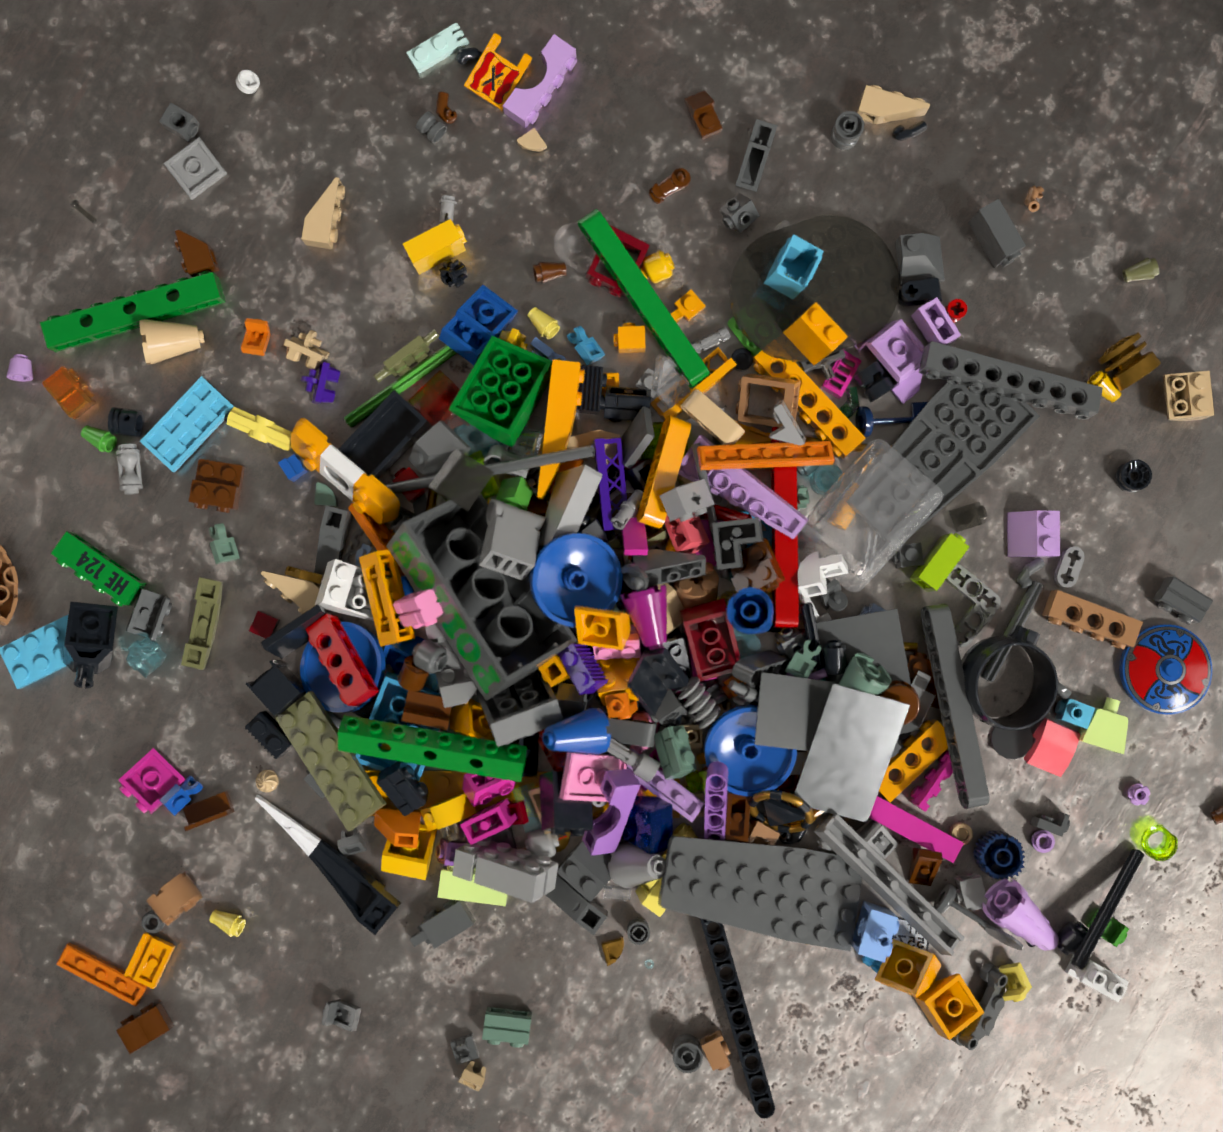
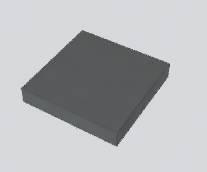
M643 406L621 437L623 463L625 467L630 469L654 438L651 411L647 407Z

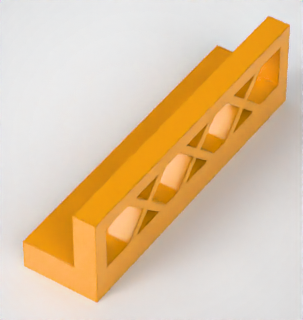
M719 347L702 360L704 364L707 363V368L709 372H713L696 385L695 388L689 387V393L684 397H675L676 388L679 385H687L681 377L650 403L651 407L663 421L668 415L677 417L683 412L680 405L695 389L705 394L734 370L737 364L733 359H728ZM718 355L724 364L718 369H710V360ZM662 399L672 400V407L663 413L657 404Z

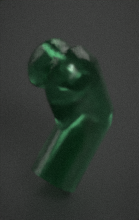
M857 387L846 389L847 401L839 408L847 418H851L860 407Z

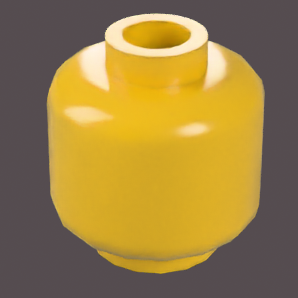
M659 250L644 257L643 267L640 269L646 279H650L652 283L656 284L671 277L675 265L668 252L664 253Z

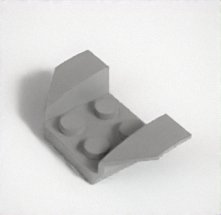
M434 623L425 627L428 640L443 646L448 656L445 668L435 673L444 708L466 704L478 689L437 624Z

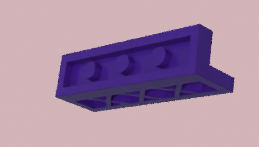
M621 438L594 439L596 471L602 474L598 485L602 528L604 531L619 530L612 525L611 520L612 513L616 509L620 510L618 506L621 502L627 501ZM616 443L617 454L611 460L605 454V444ZM617 457H618V465L614 462V460H615ZM611 464L619 469V477L615 482L610 480L607 474V469ZM619 480L621 488L616 484ZM613 487L617 488L622 495L617 504L610 500L609 492Z

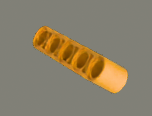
M670 415L665 418L637 513L638 522L658 529L663 526L667 512L660 495L675 487L691 430L690 422Z

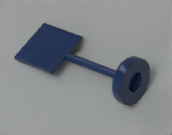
M912 402L913 417L874 419L869 407L860 406L856 412V428L865 437H869L873 431L874 424L912 422L927 402Z

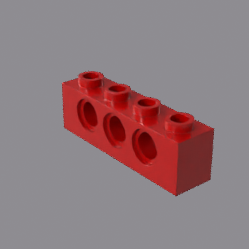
M325 614L305 629L309 635L308 640L319 653L318 658L330 673L329 679L337 686L340 692V699L344 704L358 707L379 692L337 616ZM331 639L332 642H331V645H330V647H329V646H328V642H329V640ZM342 657V663L339 666V659ZM352 676V677H353V681H352V684L350 685V684H349V679H350V677Z

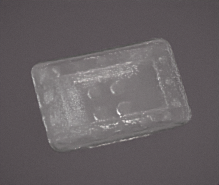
M882 439L872 440L805 516L809 520L798 533V548L807 556L819 551L822 558L829 555L842 554L848 565V574L833 576V578L850 592H859L937 508L943 499V492L937 484Z

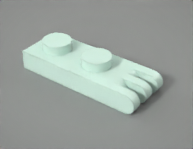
M454 23L406 52L419 74L469 44L468 39L463 38L465 35L463 31H458L460 29L458 23Z

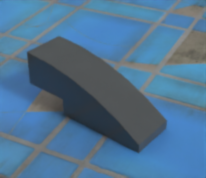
M756 119L736 186L757 192L778 125Z

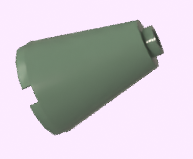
M857 653L852 657L838 685L878 695L890 686L892 680L883 666L879 665L877 667L872 663L874 661L873 658L863 653Z

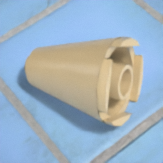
M146 319L139 320L143 352L147 365L201 348L200 343H205L203 330H198L197 325Z

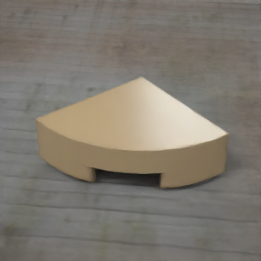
M535 128L516 140L517 144L525 150L540 152L547 149V145Z

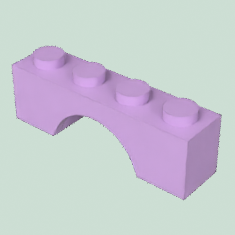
M555 34L541 51L542 61L547 68L542 82L530 89L515 88L503 105L504 114L524 128H527L530 123L533 124L536 121L540 108L549 103L552 91L555 87L558 89L561 86L567 70L571 71L577 62L576 49Z

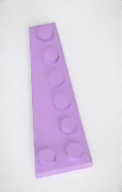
M703 435L698 436L693 443H700L701 446L714 445ZM691 446L682 459L678 474L695 482L699 481ZM745 468L706 470L711 493L725 498L736 507H741L748 511L750 515L760 518L769 526L792 539L798 535L809 520Z

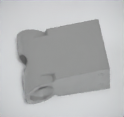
M492 498L488 503L486 512L488 527L479 566L523 580L535 566L540 535L539 530L546 517L521 510Z

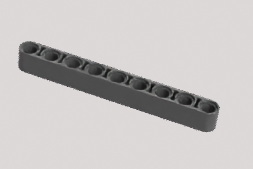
M945 603L925 606L921 609V620L959 802L964 809L987 805L990 800L971 705L965 692L964 672L951 611Z

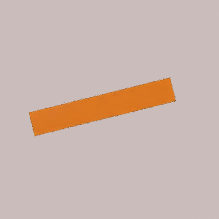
M831 441L805 442L801 446L787 442L698 446L697 448L700 470L833 465L835 462Z

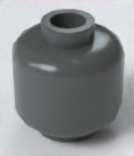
M424 640L418 643L412 652L414 665L430 674L442 671L448 662L446 649L432 640Z

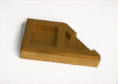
M291 566L286 567L284 573L318 584L322 583L324 576Z

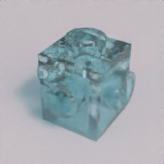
M146 637L141 642L139 640L135 641L128 648L130 652L126 660L132 669L138 670L146 678L163 664L167 655L161 650L158 643Z

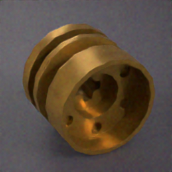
M1139 332L1122 338L1109 347L1103 356L1098 359L1101 365L1111 360L1112 363L1104 369L1106 372L1117 368L1119 372L1113 376L1112 381L1120 391L1131 386L1161 364L1153 351L1144 355L1140 353L1147 345L1145 341L1137 346L1133 344L1142 337Z

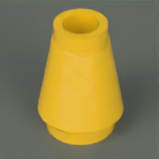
M1099 370L1087 382L1088 384L1103 387L1101 396L1111 403L1119 399L1122 394L1107 372L1103 373Z

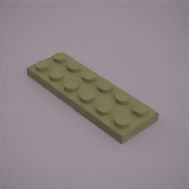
M313 691L307 692L275 718L347 831H352L386 805L383 797L354 753L338 751V729Z

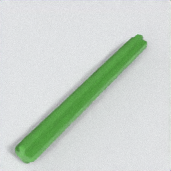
M445 345L345 416V422L349 427H354L371 415L394 390L398 394L402 393L457 354V352Z

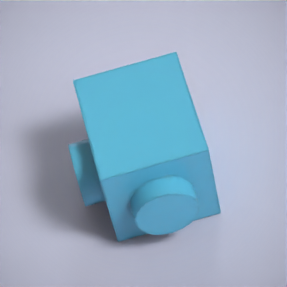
M1062 698L1055 707V718L1074 726L1088 729L1095 708L1070 698Z

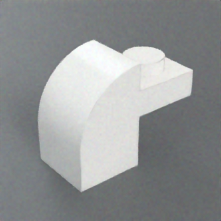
M819 551L808 555L801 562L798 568V587L805 598L827 594L826 578L848 574V565L842 554L829 555L822 558Z

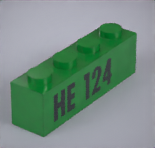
M66 531L51 552L57 558L55 561L65 568L69 566L75 570V576L81 580L86 581L87 579L92 582V587L102 594L106 592L111 596L110 600L121 607L123 605L132 606L139 595L140 589H144L147 585L146 582L76 533Z

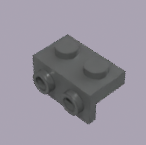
M141 588L126 632L155 641L157 636L160 637L164 630V624H162L164 616H168L171 611L172 603H170V598L166 595Z

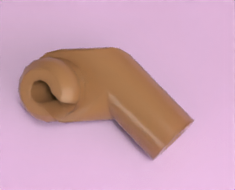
M1034 185L1029 188L1024 202L1029 211L1036 212L1039 209L1040 204L1036 198L1041 199L1043 197V187H1036Z

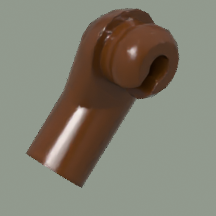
M438 92L436 114L445 123L451 124L456 120L457 113L448 107L449 94Z

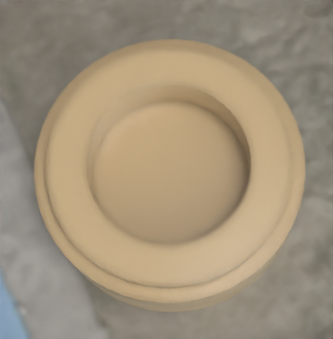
M956 822L950 827L949 835L963 842L964 846L971 842L973 831L969 825L963 822Z

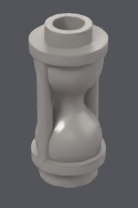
M136 444L118 445V450L116 451L120 491H125V495L139 494V490L143 489L140 451L137 449Z

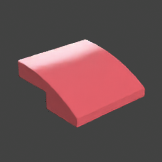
M1044 718L1032 735L1036 740L1023 759L1030 765L1061 777L1074 756L1080 733Z

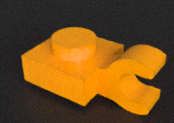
M691 289L674 303L677 310L673 311L671 316L676 323L683 317L689 322L705 308V304Z

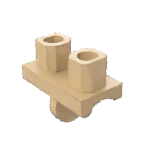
M310 330L308 334L301 332L299 338L293 336L291 339H286L284 346L288 347L286 352L287 359L298 362L302 354L307 355L305 366L313 370L319 369L322 361L328 359L330 352L319 348L322 341L316 339L317 332Z

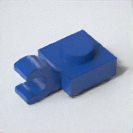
M189 776L181 786L175 784L159 801L175 816L192 800L189 795L199 793L203 786L199 781L196 782L192 776Z

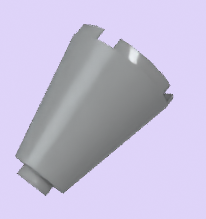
M634 842L618 844L616 852L610 854L612 857L611 861L608 862L610 877L615 884L624 888H634L660 879L665 871V859L662 856Z

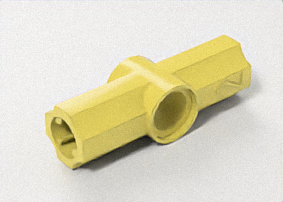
M233 407L229 412L227 425L243 431L248 436L266 444L268 442L285 451L291 450V431L275 425L274 422L264 417L254 416L236 407Z

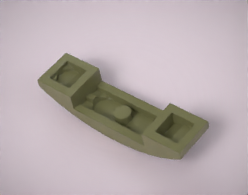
M199 577L195 595L197 600L189 641L185 643L181 665L204 670L218 624L222 599V582Z

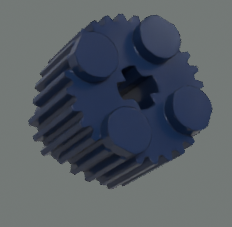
M993 830L985 833L986 836L982 835V839H978L979 843H976L977 847H974L973 858L976 860V864L979 865L978 867L994 879L1003 880L1004 878H1013L1014 875L1018 876V872H1022L1021 868H1024L1023 863H1025L1023 860L1025 858L1023 853L1025 852L1022 850V843L1002 831ZM999 852L1003 854L1000 859L997 858Z

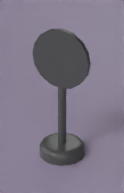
M1058 681L1057 695L1063 699L1069 698L1072 693ZM995 727L992 732L991 742L993 748L1000 756L1016 760L1023 758L1033 745V736L1029 727L1020 730H1004Z
M948 883L940 891L933 905L940 914L952 906L984 926L985 931L996 940L1011 948L1023 950V944L1013 936L990 926L988 922L954 902L953 900L956 896L955 886Z

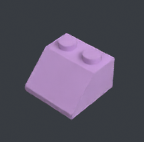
M1060 511L1007 512V557L1060 556Z

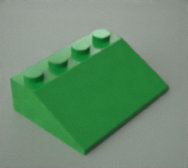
M491 336L449 410L492 439L513 447L550 383L552 361Z

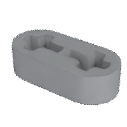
M1069 547L1063 550L1054 574V582L1057 586L1069 588L1075 585L1085 558L1084 552L1079 547ZM1075 552V556L1078 558L1069 565L1071 558L1068 557V554ZM1069 569L1067 577L1070 578V581L1063 583L1064 579L1061 578V574H1066Z

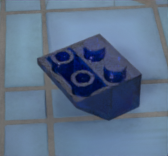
M636 796L622 833L623 839L648 854H655L666 850L669 839L673 836L672 804L659 797Z

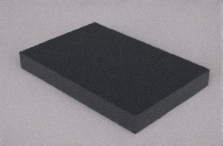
M316 605L263 640L261 645L264 650L283 659L309 641V635L305 630L307 627L325 614H332L320 605Z

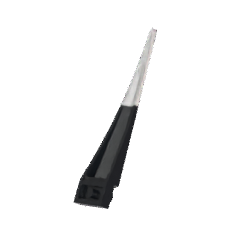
M257 795L255 800L308 855L339 894L356 920L372 934L376 935L401 902L384 889L385 885L262 796Z

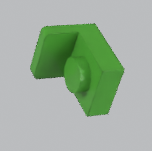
M1098 911L1095 913V915L1093 916V918L1091 919V921L1088 923V925H1087L1086 927L1089 928V927L1091 926V924H1092V922H1093L1095 916L1097 915ZM1112 917L1102 938L1117 947L1127 938L1129 928Z

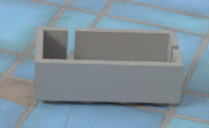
M489 837L472 845L468 842L455 850L452 875L458 878L472 881L474 867L476 866L474 883L530 903L537 901L543 895L555 889L558 863L551 861L547 856H536L530 854L528 850L515 849L507 843L491 841Z

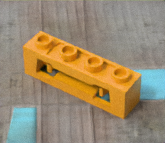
M375 551L359 557L380 647L414 639L412 626L400 629L397 623L400 619L399 617L395 618L397 612L393 603L404 597L405 594L397 562L390 551ZM390 563L393 577L386 579L385 576L390 575L391 572L385 571L384 566Z

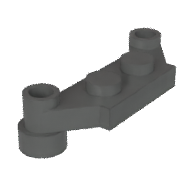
M991 963L984 964L980 970V978L988 983L987 989L979 1003L984 1013L951 1039L959 1046L963 1045L969 1050H974L978 1045V1041L985 1035L989 1036L1000 1011L1005 1005L1002 996L1005 993L1008 977Z

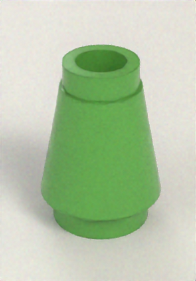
M86 425L81 431V437L100 452H111L116 446L117 438L109 431Z

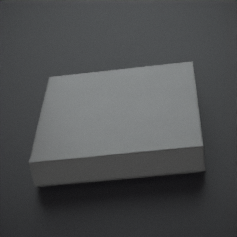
M200 137L164 162V165L191 200L227 174Z

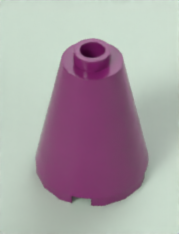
M662 584L660 586L661 589H658V585L647 587L643 591L633 590L632 593L628 594V597L627 593L620 594L621 600L644 647H649L650 650L663 648V643L667 642L666 584Z

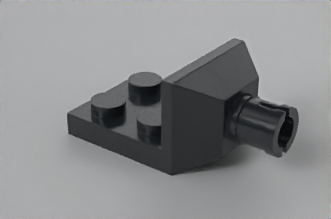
M70 601L63 663L73 672H76V679L74 680L76 687L82 688L84 678L86 679L85 689L93 687L94 674H99L110 667L118 606Z

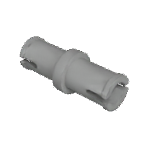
M634 490L629 499L620 505L619 512L611 520L615 528L619 530L624 529L628 521L637 515L643 491Z

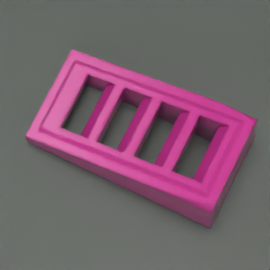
M845 350L846 356L844 358L855 365L851 367L842 362L841 359L836 361L832 367L833 373L846 378L845 382L837 377L830 378L829 380L825 379L820 388L838 399L842 397L862 360ZM840 365L844 367L845 369L849 370L850 373L847 374L843 372L842 370L838 369V366ZM830 380L842 386L841 389L829 383Z

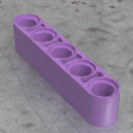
M719 761L711 763L707 769L704 839L726 841L728 767Z

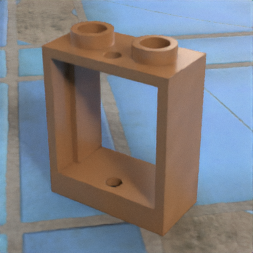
M751 373L742 376L738 383L740 401L736 404L737 421L774 427L783 426L782 423L778 424L775 418L748 414L751 383L785 388L784 402L796 421L801 381Z

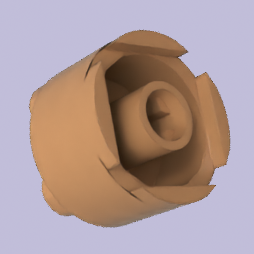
M706 562L705 575L673 582V588L685 609L717 600L719 576L714 570V566L709 562Z
M183 872L162 886L157 895H151L146 901L160 920L168 926L179 918V915L184 911L187 912L193 908L203 896L188 874Z

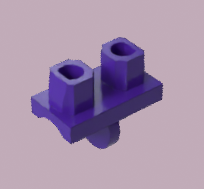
M323 362L320 365L317 379L315 378L316 370L310 369L308 376H301V381L307 383L305 391L312 392L313 385H315L312 403L314 404L334 402L336 391L325 389L326 381L338 383L340 371L329 367L330 363Z

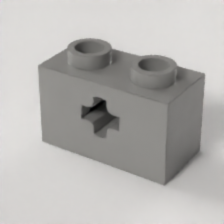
M704 479L676 487L660 495L670 521L680 519V522H683L694 516L698 517L708 512L706 508L714 505Z

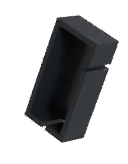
M394 390L338 450L364 471L367 476L373 475L379 480L414 443L411 438L414 436L418 439L431 424Z

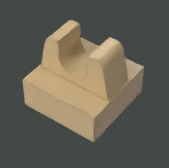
M471 1061L462 1072L458 1082L479 1092L485 1081L486 1068L483 1066L479 1073H475L473 1071L475 1062Z

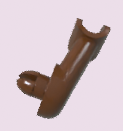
M678 168L659 184L655 183L649 190L651 199L656 204H660L667 196L686 188L691 181L689 172L683 168Z

